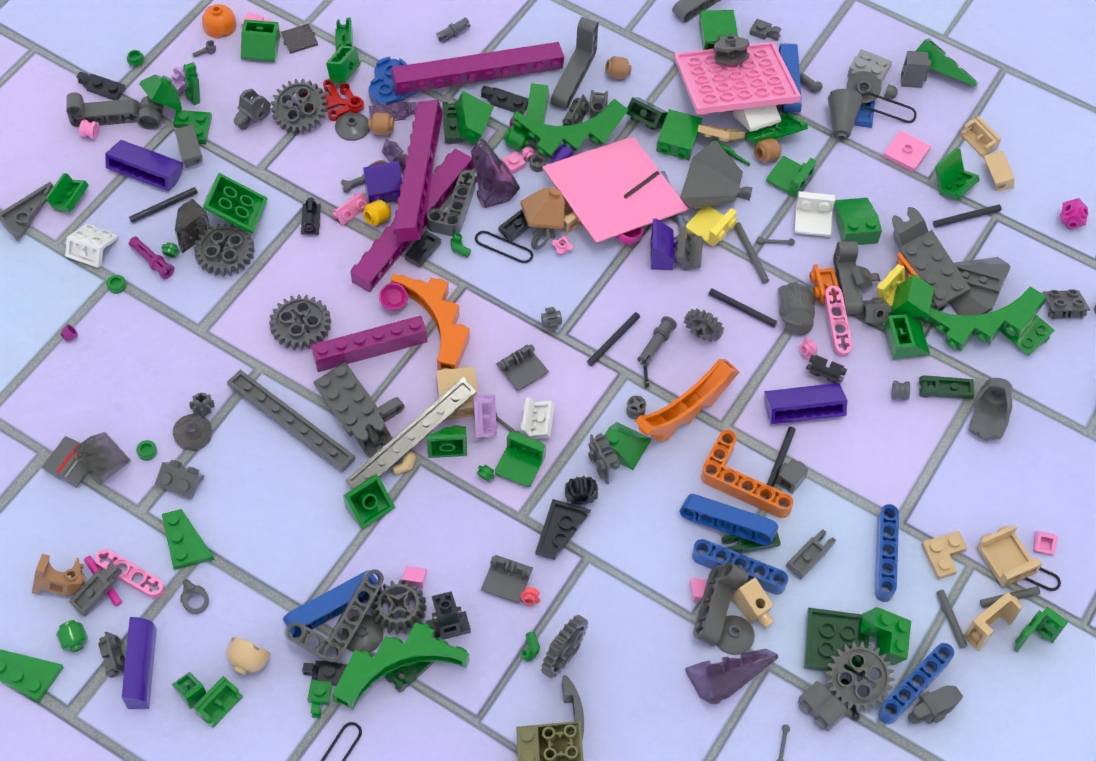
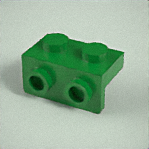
M63 173L45 200L55 211L71 212L89 185L85 180H72L67 173Z

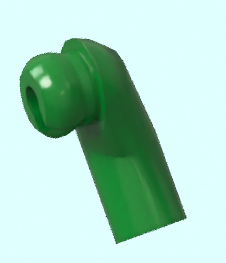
M454 233L450 240L452 250L468 258L471 249L463 246L461 234Z
M534 631L528 632L525 635L528 646L525 650L521 651V657L525 661H532L540 651V645Z

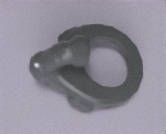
M537 227V230L533 232L534 237L531 247L535 250L544 247L549 237L555 238L554 229ZM546 235L544 242L537 246L540 237Z
M188 579L183 581V593L180 596V602H182L183 607L189 613H202L209 604L208 594L200 585H194ZM192 593H199L203 596L204 604L200 608L194 609L188 605V597Z

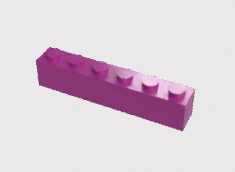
M420 315L312 344L311 349L317 371L321 372L336 368L344 362L350 364L427 343V330Z

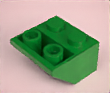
M244 19L241 32V59L275 62L281 37L279 23Z
M908 314L887 317L884 330L893 360L930 355L920 321Z

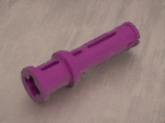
M137 236L129 240L128 244L149 262L150 268L156 270L162 279H168L172 276L175 268L173 265L166 263L163 256L156 255Z

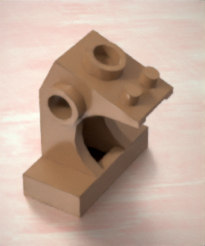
M42 554L35 571L32 593L40 595L41 590L69 596L75 595L81 589V586H84L85 576L82 574L84 564H80L78 557L72 569L60 572L51 566L49 562L50 555Z

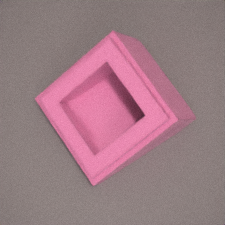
M1035 531L1033 551L1054 555L1058 536Z
M407 566L402 579L403 584L405 585L409 581L410 587L416 584L417 588L423 589L427 569Z
M690 579L689 585L693 602L702 601L707 580Z

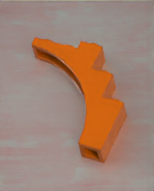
M393 274L391 283L402 285L407 291L408 297L419 303L429 313L437 326L441 339L437 369L459 368L470 339V328L462 324H456L459 317V305L446 301L449 294V283L443 279L430 278L429 283L404 275Z
M718 359L711 369L683 395L656 412L639 416L635 423L639 425V430L643 434L651 435L657 441H668L682 423L690 424L704 406L711 407L740 371L727 359Z

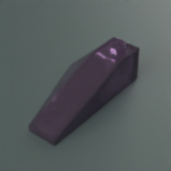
M481 138L471 150V155L473 158V168L476 169L477 174L475 177V183H478L479 189L476 191L477 197L482 206L488 208L509 202L517 194L520 187L515 177L487 142Z
M761 649L742 653L741 658L723 657L722 662L711 664L710 660L685 668V671L699 697L710 704H718L721 700L729 698L776 661L778 654L768 649Z

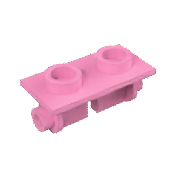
M364 192L354 194L345 205H341L333 210L332 216L334 219L338 218L341 226L364 210L368 204Z

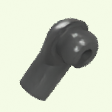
M804 73L800 74V82L812 92L817 93L819 90H822L823 85L821 82H815Z

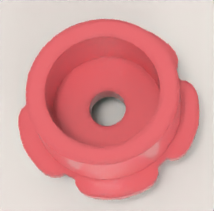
M526 587L520 598L526 605L532 606L540 602V592L534 587Z

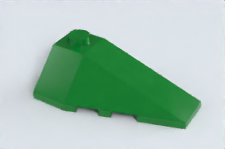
M930 38L925 39L916 49L918 52H928V60H931L930 69L973 86L979 84L967 71L959 68L955 60L946 57V52Z

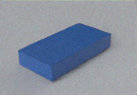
M875 101L864 105L874 108ZM861 105L854 126L872 128L874 111L868 110Z

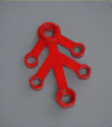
M330 79L323 82L324 90L329 91L331 94H325V100L328 102V105L325 107L330 109L343 105V107L336 110H329V120L337 121L339 115L349 111L356 113L364 109V101L359 96L353 95L349 84L343 83L339 87L340 93L347 97V99L341 98ZM303 94L301 98L306 97L308 94Z

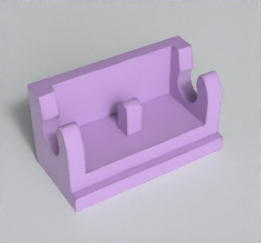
M495 394L473 395L476 438L495 436V433H497Z

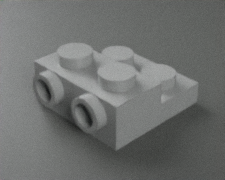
M861 49L850 65L847 77L850 78L851 75L859 71H868L877 76L882 84L892 65V61Z

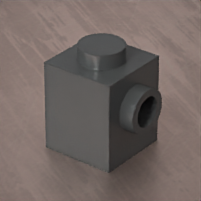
M792 458L788 464L785 462L781 466L776 484L793 494L805 480L809 469L802 462Z

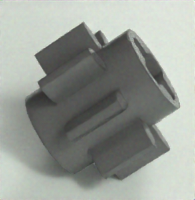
M554 307L545 308L546 313L541 314L543 327H548L549 331L558 330V325L562 324L560 310L556 311Z
M201 392L192 396L193 401H190L189 404L190 409H193L194 415L197 414L203 417L212 413L211 408H214L215 405L214 400H211L210 394L207 395Z

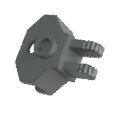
M728 34L726 37L722 35L717 36L718 42L714 44V60L716 63L724 65L742 63L749 58L747 47L750 46V42L748 39L740 38L733 34Z
M252 88L244 90L239 97V105L237 107L239 112L234 117L235 125L245 130L253 121L257 123L258 120L266 118L270 113L271 103L265 97L258 95Z

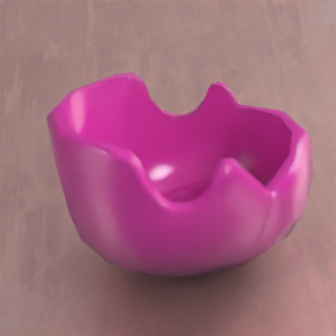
M637 228L618 235L616 238L625 245H633L640 240L644 228Z
M388 283L379 292V301L388 311L400 310L408 300L407 291L398 283Z

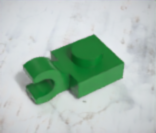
M311 680L307 701L312 703L310 712L312 713V718H320L322 705H329L333 687L332 682Z

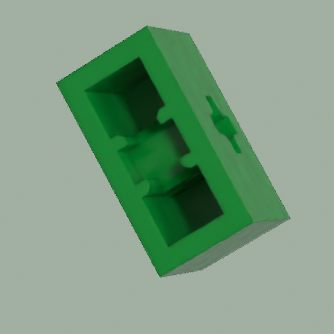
M340 46L326 62L330 81L345 83L358 69L360 61L356 47Z

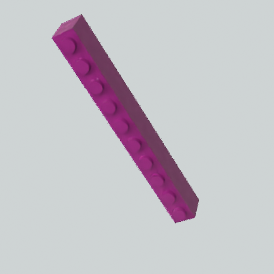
M559 42L396 66L392 67L391 79L396 94H405L562 69L564 54Z
M439 100L418 102L417 109L414 112L415 121L412 122L413 131L410 134V146L407 148L408 157L405 159L406 168L403 171V184L400 185L401 194L398 197V210L395 211L396 220L392 226L393 233L397 236L399 242L421 239L443 115Z
M454 149L451 153L447 154L444 162L436 167L431 177L423 228L427 225L428 211L440 209L454 192L460 173L473 169V158ZM395 217L391 225L384 229L381 237L373 242L370 250L362 255L359 263L355 264L350 271L352 283L368 292L373 290L412 243V241L399 242L397 236L394 235L392 226L395 224Z

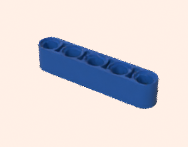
M780 43L779 53L801 95L798 45ZM802 97L801 102L782 104V111L801 112Z
M689 494L679 510L680 515L689 521L765 546L771 544L779 528L778 524L772 519L696 494Z
M892 504L884 505L877 519L875 596L882 602L890 601L897 589L899 510ZM883 551H888L891 555L885 554ZM883 569L889 570L890 573H885ZM882 587L889 589L890 592L884 591Z
M699 539L694 544L692 552L694 562L710 569L727 562H732L735 565L743 566L744 570L748 572L747 582L756 578L763 590L778 595L785 591L788 575L783 570L705 539ZM697 550H704L706 553L701 554ZM722 557L725 561H719L716 558ZM759 572V573H761L763 576H762V577H759V576H756L754 573ZM774 580H779L782 584H776Z
M368 571L355 576L287 613L283 617L286 627L291 623L298 622L313 630L342 614L363 575ZM371 573L368 581L370 584L376 585L378 580ZM362 591L358 594V600L361 603L368 599L365 592ZM297 626L290 628L289 632L292 637L297 638L300 635V629Z
M947 643L939 644L884 701L878 714L879 719L883 723L893 724L941 674L954 656L953 647ZM939 653L945 654L947 658H942ZM926 667H931L934 672H929ZM912 681H918L921 686L914 685ZM899 695H905L908 700H902ZM885 709H891L894 715L888 714Z

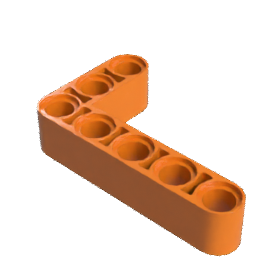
M731 430L722 431L703 465L701 474L703 483L776 517H788L794 503L790 495L726 466L734 451L737 437ZM743 488H749L751 491H745ZM761 496H766L769 499H763ZM780 504L786 505L787 508L781 507Z

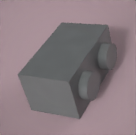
M907 51L901 71V87L922 88L923 82L927 81V70L931 68L928 52Z

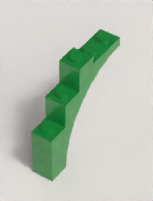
M614 99L595 117L583 123L570 126L542 124L527 118L518 111L514 113L511 120L515 127L527 131L526 135L529 138L538 140L534 147L537 148L536 151L540 155L549 157L561 141L563 145L569 146L573 151L580 147L587 136L590 137L589 140L595 145L604 144L628 109Z
M1030 286L1011 304L993 312L963 316L948 314L931 308L929 317L919 318L925 324L933 325L941 334H946L945 342L950 348L962 351L973 335L979 341L987 342L988 344L992 343L1002 328L1008 334L1020 337L1045 304L1046 295Z
M415 622L405 644L397 637L389 638L385 636L374 658L367 651L359 652L355 650L332 694L333 701L353 710L361 696L373 683L400 667L419 662L435 661L467 668L470 654L462 647L456 646L455 648L448 645V642L441 638L436 640L435 630L430 625Z

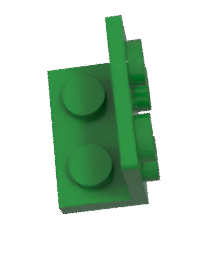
M783 156L767 176L766 182L797 197L799 191L803 189L814 174L817 161L810 158L807 163L800 165Z
M1048 606L1043 612L1039 610L1015 640V643L1018 645L1014 651L1018 652L1035 630L1043 639L1053 643L1068 621Z

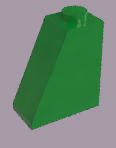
M531 83L526 117L545 124L550 96L548 85Z
M462 91L456 102L460 138L476 146L494 107Z

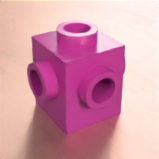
M1076 198L1063 202L1060 214L1061 222L1069 229L1086 225L1088 207L1082 200Z

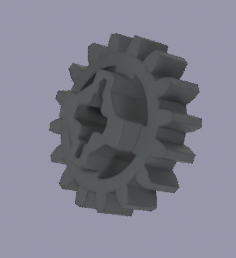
M698 308L696 310L691 309L684 318V323L687 324L686 328L691 329V333H695L694 335L698 338L702 337L703 340L708 339L710 342L712 340L716 342L721 338L724 330L722 323L717 321L718 318L713 317L712 313H706L705 310L701 312Z

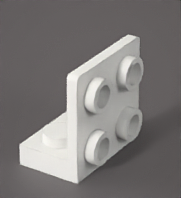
M799 191L795 210V233L830 237L835 195Z
M91 224L84 225L67 236L65 256L98 268L102 265L103 249L116 241L118 235L113 234L109 230L96 228Z

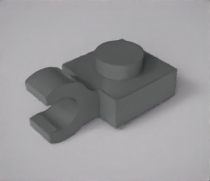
M756 19L750 29V35L764 40L766 37L778 40L781 36L779 34L781 28L778 26L772 27L771 23Z
M859 265L852 268L858 286L868 288L873 285V281H881L878 273L871 274L867 268Z

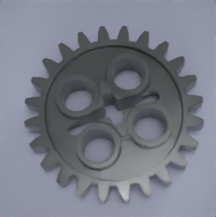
M303 78L300 83L297 79H295L294 84L288 81L289 86L287 87L282 84L283 90L277 89L279 95H273L276 101H271L273 107L270 109L274 113L272 117L276 124L280 125L282 130L286 128L288 133L293 130L294 134H297L298 130H300L301 134H304V129L310 132V127L316 129V123L322 124L320 118H325L326 116L323 112L328 111L325 107L328 105V102L325 100L326 95L323 93L322 88H318L316 83L312 85L311 80L306 83ZM293 94H296L297 99L300 102V107L305 115V119H302V115L298 110V105L294 99ZM303 94H308L306 97L301 98ZM313 108L312 112L307 113L309 109ZM297 115L295 119H291L292 116Z
M218 223L215 229L210 226L211 231L203 230L204 236L199 235V240L195 241V258L198 265H201L202 270L207 269L208 274L214 271V275L217 276L220 272L222 277H224L225 273L228 272L232 276V271L239 273V268L245 270V264H251L250 259L254 258L253 253L255 249L251 234H248L247 231L242 230L240 227L235 228L234 224L228 227L227 223H224V226L221 227Z
M298 294L297 299L290 296V301L283 299V305L278 303V309L273 308V314L270 315L271 321H269L271 334H273L275 340H278L279 345L285 343V348L292 345L293 350L297 346L300 347L301 351L304 346L310 349V344H316L317 340L323 342V336H328L327 330H331L330 312L327 311L326 305H322L321 300L316 302L315 297L309 300L308 295H305L304 299H301L300 294Z
M577 614V616L569 620L568 624H565L563 630H560L559 634L551 642L549 651L546 652L547 656L543 659L544 663L541 665L543 674L553 678L565 668L567 662L570 661L580 648L583 636L588 628L587 625L589 624L587 619Z
M852 642L851 649L845 644L843 645L844 652L837 649L838 657L830 656L833 663L826 664V666L831 668V671L825 672L826 675L830 676V679L826 680L825 683L832 685L828 690L830 692L835 691L834 697H840L842 704L847 702V709L854 705L855 711H859L860 706L863 707L864 711H868V704L873 709L876 708V701L879 704H883L884 702L881 697L888 698L889 695L886 690H893V687L888 685V683L895 681L894 678L889 677V674L893 673L894 670L887 668L891 661L884 662L886 654L879 656L880 648L872 651V644L865 648L864 642H860L859 647L856 646L855 642ZM853 656H858L861 659L862 664L860 667H855L852 664ZM846 664L855 673L862 672V678H864L868 682L873 683L875 685V688L873 689L864 680L857 681V675H855L851 671L846 670L844 668V665ZM872 668L877 669L879 672L877 680H873L869 675ZM842 673H846L850 677L847 685L840 682V675ZM860 685L867 689L865 697L858 695L857 689Z

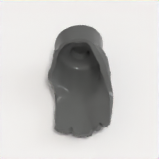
M798 282L779 287V314L787 330L794 335L809 333L813 328L815 315L814 297L810 288Z
M991 378L984 383L980 389V394L975 398L974 414L970 422L969 431L985 441L1001 439L1008 426L1012 412L1011 394L1013 391L1012 384L1003 378Z

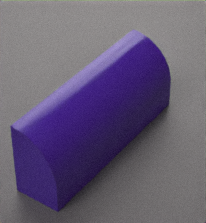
M124 140L117 142L105 153L107 169L168 192L176 185L183 170V162Z
M840 383L764 391L766 412L771 424L847 416L848 400Z
M139 617L129 618L122 699L128 709L150 708L157 629L152 621Z

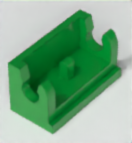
M351 17L346 18L345 25L340 24L338 19L336 21L337 28H335L336 51L340 46L353 47Z
M222 676L193 708L196 715L210 727L214 728L243 696L238 692L239 689Z

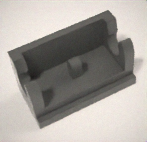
M194 124L174 129L182 161L186 168L203 162Z

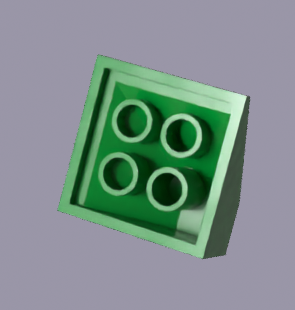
M218 173L205 198L203 209L253 234L268 198Z

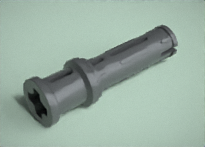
M669 316L662 317L661 324L653 331L654 336L637 358L638 362L642 360L641 365L647 366L661 344L669 339L670 332L677 327V323L673 318Z

